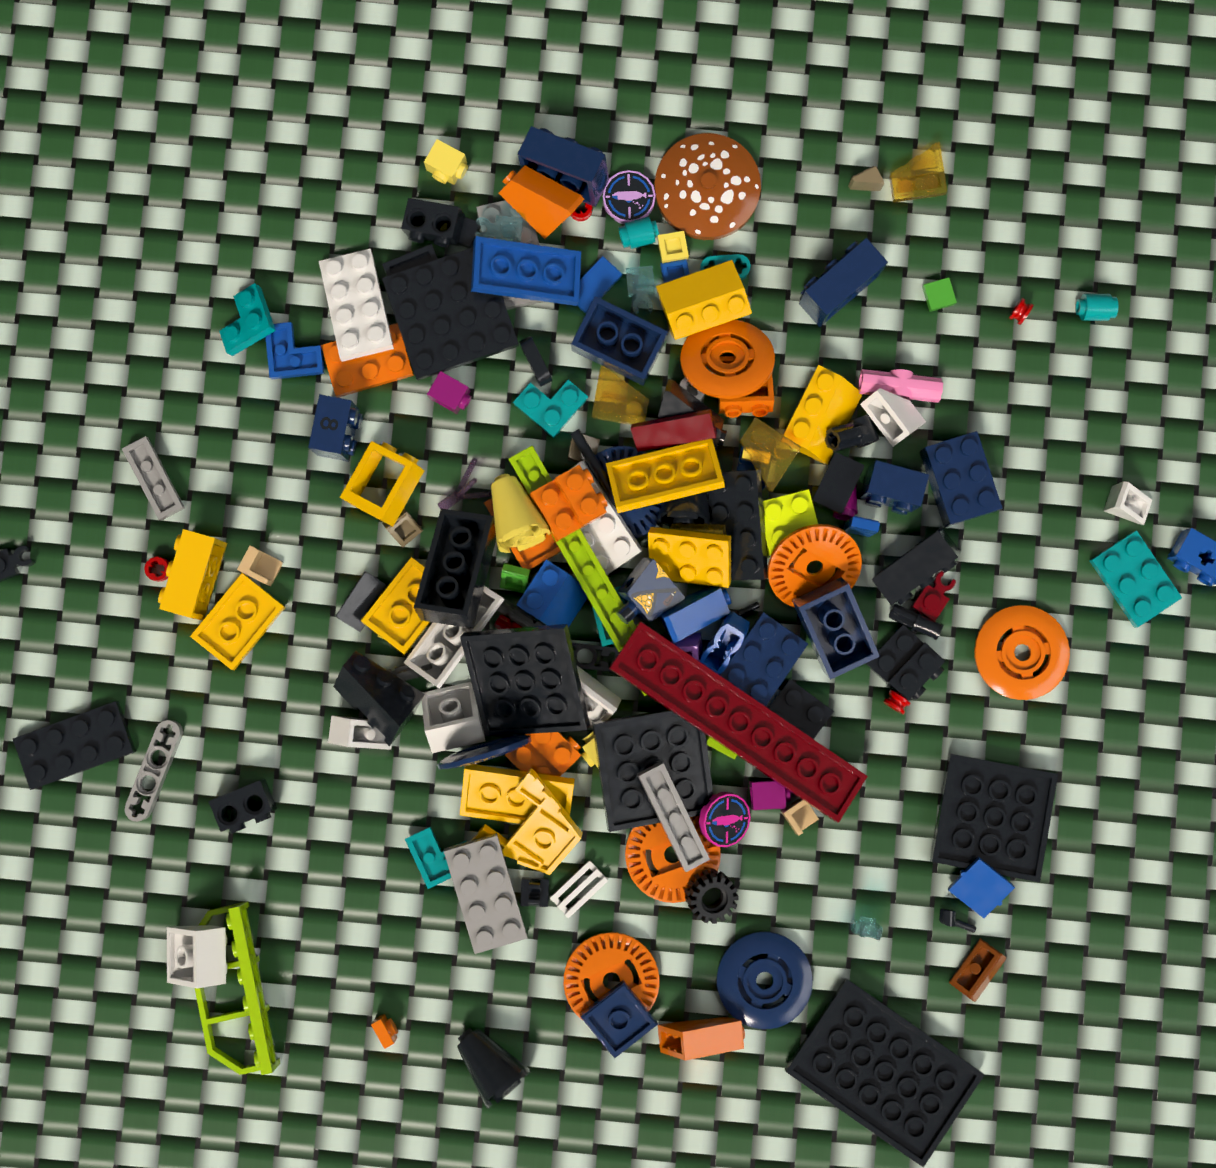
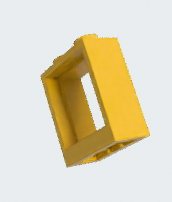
M371 441L340 498L393 527L425 470L417 465L418 459L405 452L400 456L396 454L397 449L390 444L383 442L379 445ZM384 456L404 466V469L383 506L380 507L361 497V494Z

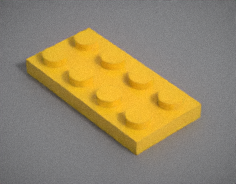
M712 439L691 442L606 463L617 513L725 487Z
M475 764L465 766L460 815L522 824L536 807L534 803L515 791L517 784L527 772ZM537 773L570 816L575 779Z

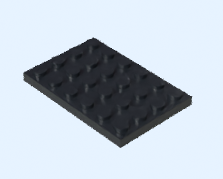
M847 978L844 979L784 1069L786 1073L923 1168L985 1075Z

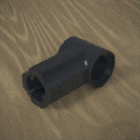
M869 415L861 416L849 421L847 424L828 429L825 438L827 447L832 449L833 452L854 446L861 448L880 440L873 420Z

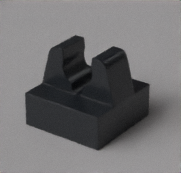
M522 877L520 906L548 907L549 878Z

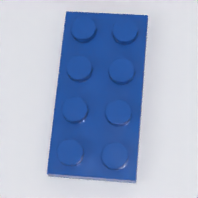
M476 236L473 246L471 292L577 306L580 291L581 251Z

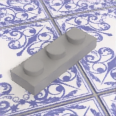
M145 436L122 448L158 520L162 521L185 509L148 437Z

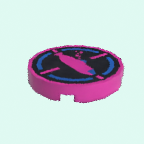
M720 792L713 795L709 799L711 801L703 806L700 812L699 826L700 832L707 841L718 847H729L744 837L749 828L751 816L749 807L743 798L732 792Z

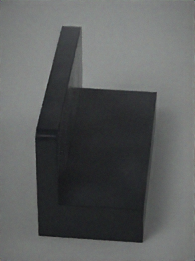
M835 452L812 500L813 506L819 509L826 507L842 514L864 470V465Z

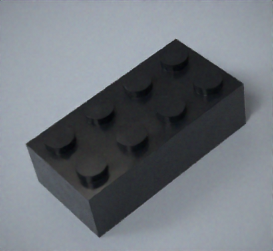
M441 508L413 607L420 620L474 628L496 543L494 516Z

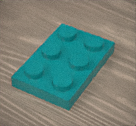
M1133 531L1089 560L1134 628L1143 625L1182 599L1137 531Z

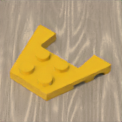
M530 768L517 784L515 791L536 805L534 810L509 840L486 824H484L472 840L497 833L504 856L517 860V864L550 875L580 841L583 833L538 774Z

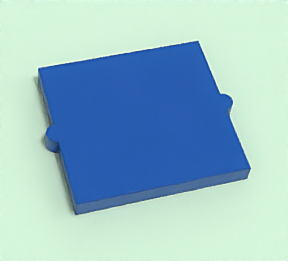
M978 857L966 870L960 871L961 875L948 887V891L982 918H985L997 905H1002V900L1015 886Z

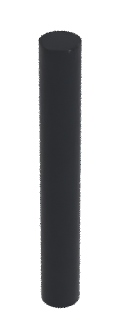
M580 429L574 431L570 436L609 500L614 504L615 501L608 475Z

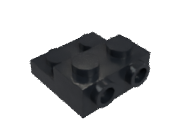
M902 624L878 649L880 657L865 663L891 689L909 701L911 698L917 700L925 692L926 688L923 685L929 678L934 681L942 674L944 668L941 665L945 660L926 642L923 643Z

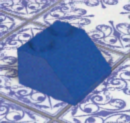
M546 559L516 605L545 625L567 624L569 627L587 600V596L577 579Z

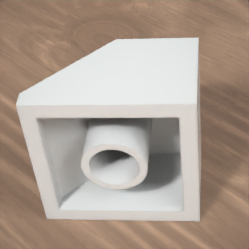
M471 682L422 692L425 694L422 699L424 729L432 753L485 742V735Z
M213 925L167 927V983L192 988L226 984L228 967L226 963L227 935L225 927Z

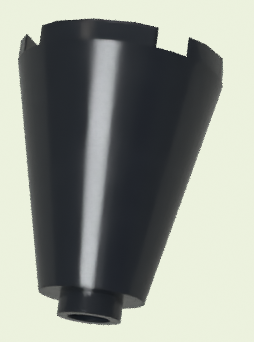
M707 492L662 502L656 524L660 528H663V524L670 526L669 529L700 532L701 528H705V532L709 531L711 520Z
M469 1028L458 1038L460 1041L457 1046L458 1051L487 1109L492 1108L490 1101L495 1099L498 1103L521 1083L520 1079L523 1073L526 1077L531 1073L526 1065L480 1029L473 1031Z

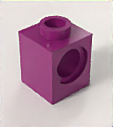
M441 371L427 393L429 399L455 414H458L460 409L465 410L472 397L469 395L471 391L468 386Z
M774 780L749 781L752 810L785 809L786 802L791 800L790 791Z

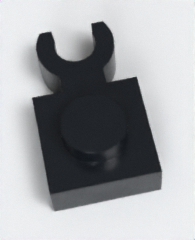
M20 546L14 551V554L7 548L0 551V582L19 575L18 566L30 567L36 563L34 559L24 561L22 558L24 552L31 550L30 547Z

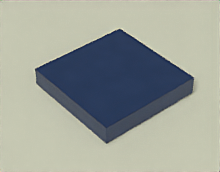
M624 980L580 1013L581 1019L614 1059L658 1025L657 1020Z

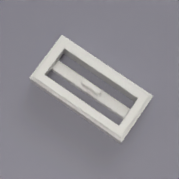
M589 860L550 899L569 918L608 879ZM590 868L593 872L561 902L559 897ZM598 877L600 880L568 909L566 905L591 881Z

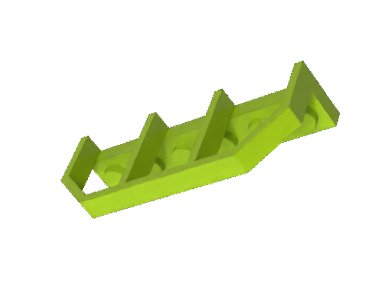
M247 901L210 909L199 923V925H208L214 915L227 913V926L229 930H233L235 940L232 941V952L235 958L238 957V960L226 963L228 969L240 967L237 969L239 984L244 985V1009L210 1017L204 987L195 988L207 1054L239 1075L261 1071V1075L273 1073L281 1063L280 1058L276 1059L267 1015V1011L270 1008L269 1004H265L257 964L260 958L259 955L256 956L246 909L249 907ZM250 1016L251 1023L248 1024L250 1039L255 1041V1064L244 1066L215 1047L211 1024Z

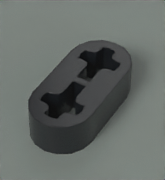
M529 336L519 341V345L540 387L552 382V377L532 337Z

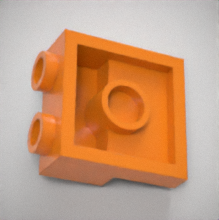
M721 356L719 359L721 362L729 364L734 362L736 357ZM772 374L760 389L747 396L733 399L718 398L719 414L725 413L729 418L738 417L741 413H752L756 417H763L768 412H773L774 390Z
M580 465L557 476L553 481L529 494L548 524L549 530L556 542L607 513L605 507L608 504L601 492L596 494L591 486L594 483L591 473L587 468L582 470Z
M560 732L525 734L531 736L532 741L505 754L520 771L528 772L532 768L539 774L561 776L581 756V753L578 751L581 746L571 736L566 739Z

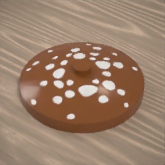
M695 134L674 144L663 156L655 176V199L664 219L678 232L684 231L686 236L699 240L721 239L737 232L752 217L760 197V173L751 154L737 141L720 134Z

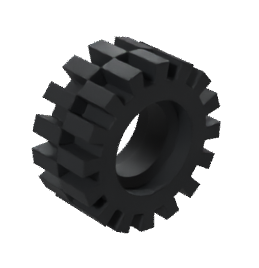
M711 869L710 873L707 870H702L703 876L700 877L696 873L694 875L696 881L689 880L688 885L691 888L685 889L687 894L685 900L694 915L704 923H708L710 920L712 924H717V918L723 922L726 920L724 917L726 913L729 917L733 914L730 908L736 909L737 907L734 901L739 900V896L736 893L737 889L723 872L719 871L718 873L716 869ZM711 888L720 889L721 896L715 903L711 905L703 903L702 897L707 890Z

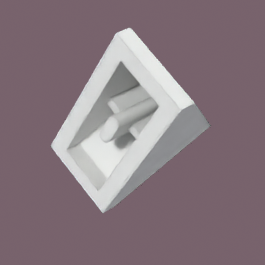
M1123 481L1112 486L1104 512L1144 525L1152 499L1129 482Z

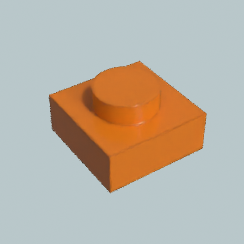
M385 1014L372 1022L371 1026L384 1049L393 1045L397 1040L396 1034L398 1033L391 1018L387 1020Z

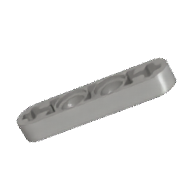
M162 721L156 727L125 805V814L132 821L146 820L154 809L183 736V728L177 721ZM172 725V731L175 732V736L169 737L166 745H171V748L157 745L158 741L164 742L167 734L163 732V729L169 728ZM157 750H161L166 754V761L161 766L154 764L152 760V755ZM147 775L152 776L156 781V786L152 791H147L142 786V780ZM137 793L151 796L150 800L147 798L142 802L141 808L145 809V812L135 815L136 810L133 809V805L139 804L142 796H137Z

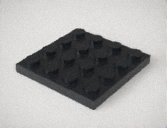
M473 247L382 278L417 381L439 374L440 371L445 372L519 347L503 297L500 295L471 292Z
M567 624L464 632L460 636L485 736L582 731L589 728L590 722Z
M666 709L592 722L606 824L609 832L660 823L637 776V773L660 761L664 763L689 817L699 816L703 806L711 801L709 799L713 796L706 735L671 710Z
M948 754L930 861L967 869L979 857L1003 876L1040 882L1058 774Z

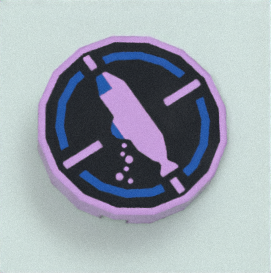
M627 170L618 172L609 179L603 191V204L605 211L615 221L624 224L629 221L645 218L654 209L656 195L654 186L648 177L640 172Z

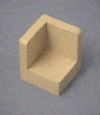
M249 546L237 570L266 585L272 586L283 562L255 547Z
M798 798L781 810V813L798 836L803 834L802 830L819 820L811 806L801 798Z

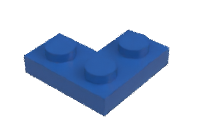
M291 322L274 324L276 331L266 336L269 378L271 380L325 374L323 351L320 345L295 348L293 324Z

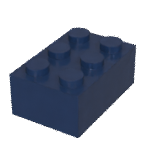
M531 126L517 153L521 169L525 165L580 194L584 198V203L594 207L597 206L609 181L606 156L601 150L595 147L588 148L582 146L572 138H561L545 128L537 129Z
M867 238L860 244L858 241L852 243L844 251L845 254L841 257L840 261L837 258L825 267V272L821 275V278L815 276L804 286L805 289L801 292L802 298L799 305L819 327L825 324L879 277L887 265L888 261Z
M595 296L571 343V349L573 352L644 386L667 340L668 331Z
M977 431L927 446L920 451L926 474H929L928 480L944 528L1003 509Z
M842 577L792 600L820 666L830 680L880 657L850 585Z
M763 612L746 634L741 647L733 653L726 669L719 675L766 707L808 643Z

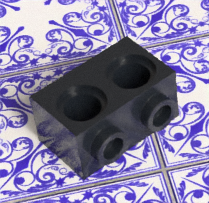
M408 198L401 229L408 236V239L413 242L424 243V240L433 241L437 246L448 248L450 245L459 246V239L466 215L458 206ZM425 218L423 225L415 227L419 219ZM451 223L448 230L440 231L443 224Z
M266 779L259 780L209 801L220 832L229 829L230 834L246 828L245 822L252 819L259 823L271 818L270 812L277 810ZM254 795L260 796L263 801V806L260 810L254 809L251 805V799ZM228 806H233L237 810L235 820H230L226 816Z

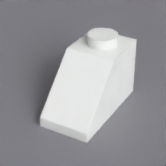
M881 388L860 404L892 447L926 423L910 400Z
M331 716L328 743L357 748L388 750L392 748V744L390 747L384 741L385 736L376 727L371 728L367 723L368 719Z

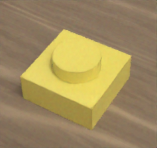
M684 231L658 235L657 240L662 263L683 259L688 260L689 255Z

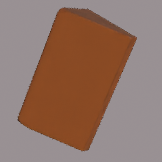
M980 938L949 983L969 999L976 1002L1005 962L1006 957Z

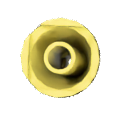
M510 474L497 476L494 479L495 482L491 484L496 542L500 552L511 553L509 548L517 547L518 551H522L543 542L546 539L544 534L550 535L551 533L548 524L515 476H510Z

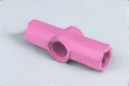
M862 369L858 381L859 394L872 395L881 388L910 401L918 400L938 403L943 392L942 378L913 375L912 371L905 369H896L890 372Z

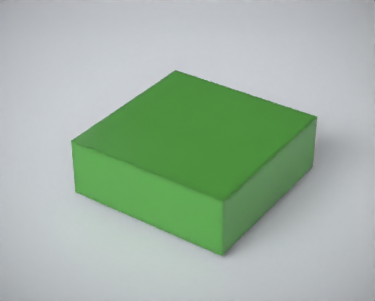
M950 278L941 279L922 286L929 312L953 306L957 303Z
M504 563L499 588L524 593L528 587L530 569Z

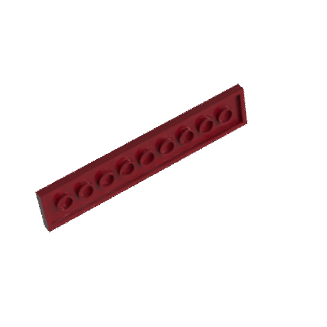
M642 622L637 624L609 667L617 675L837 823L840 822L868 777Z

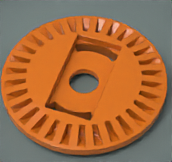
M732 320L689 335L683 344L680 362L685 378L698 391L711 397L733 399L744 397L757 391L768 381L774 369L775 353L771 341L760 329L744 321ZM725 352H730L735 355L736 359L734 362L726 364L721 362L719 357Z
M826 524L809 525L790 533L776 546L768 563V581L773 592L781 601L795 607L792 602L793 599L840 577L852 589L860 575L862 558L855 540L844 530ZM817 560L822 563L820 571L816 573H809L807 571V566L810 562Z
M1017 605L1002 609L986 620L978 632L975 641L974 657L979 674L991 689L1007 698L1029 700L1049 693L1060 683L1069 665L1070 648L1067 636L1055 618L1036 607ZM1007 630H1012V634L1008 635L1002 642L1001 651H997V645L1002 635ZM1020 644L1026 645L1030 650V656L1025 661L1018 660L1014 654L1015 648ZM1045 654L1048 655L1047 663L1041 672L1034 677L1033 672L1042 665Z
M700 815L690 817L710 860L688 872L683 870L679 860L671 863L665 859V850L672 845L661 823L635 827L631 830L625 849L627 869L636 886L649 897L668 903L686 901L685 897H687L685 889L691 888L688 885L689 880L696 881L694 877L696 873L701 877L703 876L702 870H707L710 873L711 869H716L718 872L721 858L720 847L707 841L700 832ZM647 849L651 850L653 865L658 870L657 875L650 870L647 864Z
M606 932L591 936L577 946L565 967L564 991L571 1009L580 1019V1013L595 1002L586 991L584 979H590V988L599 999L611 990L603 984L604 976L611 972L619 976L620 982L624 980L648 1011L651 1010L659 991V972L656 962L646 946L629 935L617 932ZM627 959L633 963L637 970L638 984L633 982L632 971L625 963Z

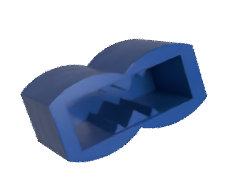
M734 612L727 615L716 635L707 644L700 662L718 675L721 674L728 666L733 653L741 647L749 630L750 622Z

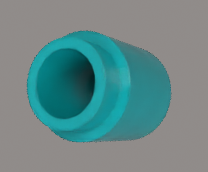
M649 216L626 222L624 226L618 227L623 248L630 247V249L653 244L655 243V237L659 235L656 221H651Z
M1084 293L1076 301V315H1079L1082 321H1108L1110 318H1116L1118 299L1110 294Z

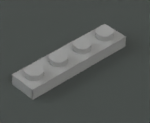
M660 761L637 773L683 870L688 872L710 860L664 763Z

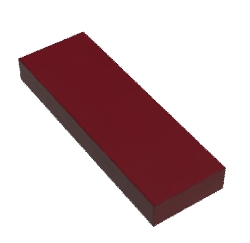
M711 409L631 425V432L637 452L707 440L717 436Z

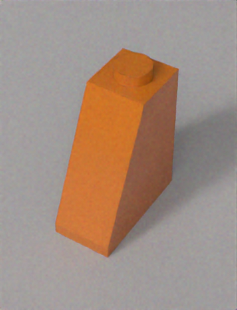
M525 165L518 173L512 170L503 179L502 182L505 186L499 192L544 239L563 223L584 200L580 194Z
M730 1017L658 1024L660 1052L687 1061L744 1049L745 1030L741 1020Z

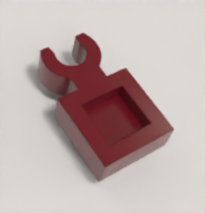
M942 571L935 575L934 586L928 585L922 589L911 605V608L917 612H922L923 616L933 621H936L950 600L943 594L945 591L951 590L956 584V580L952 579L947 586L943 585L941 577L944 575V572Z

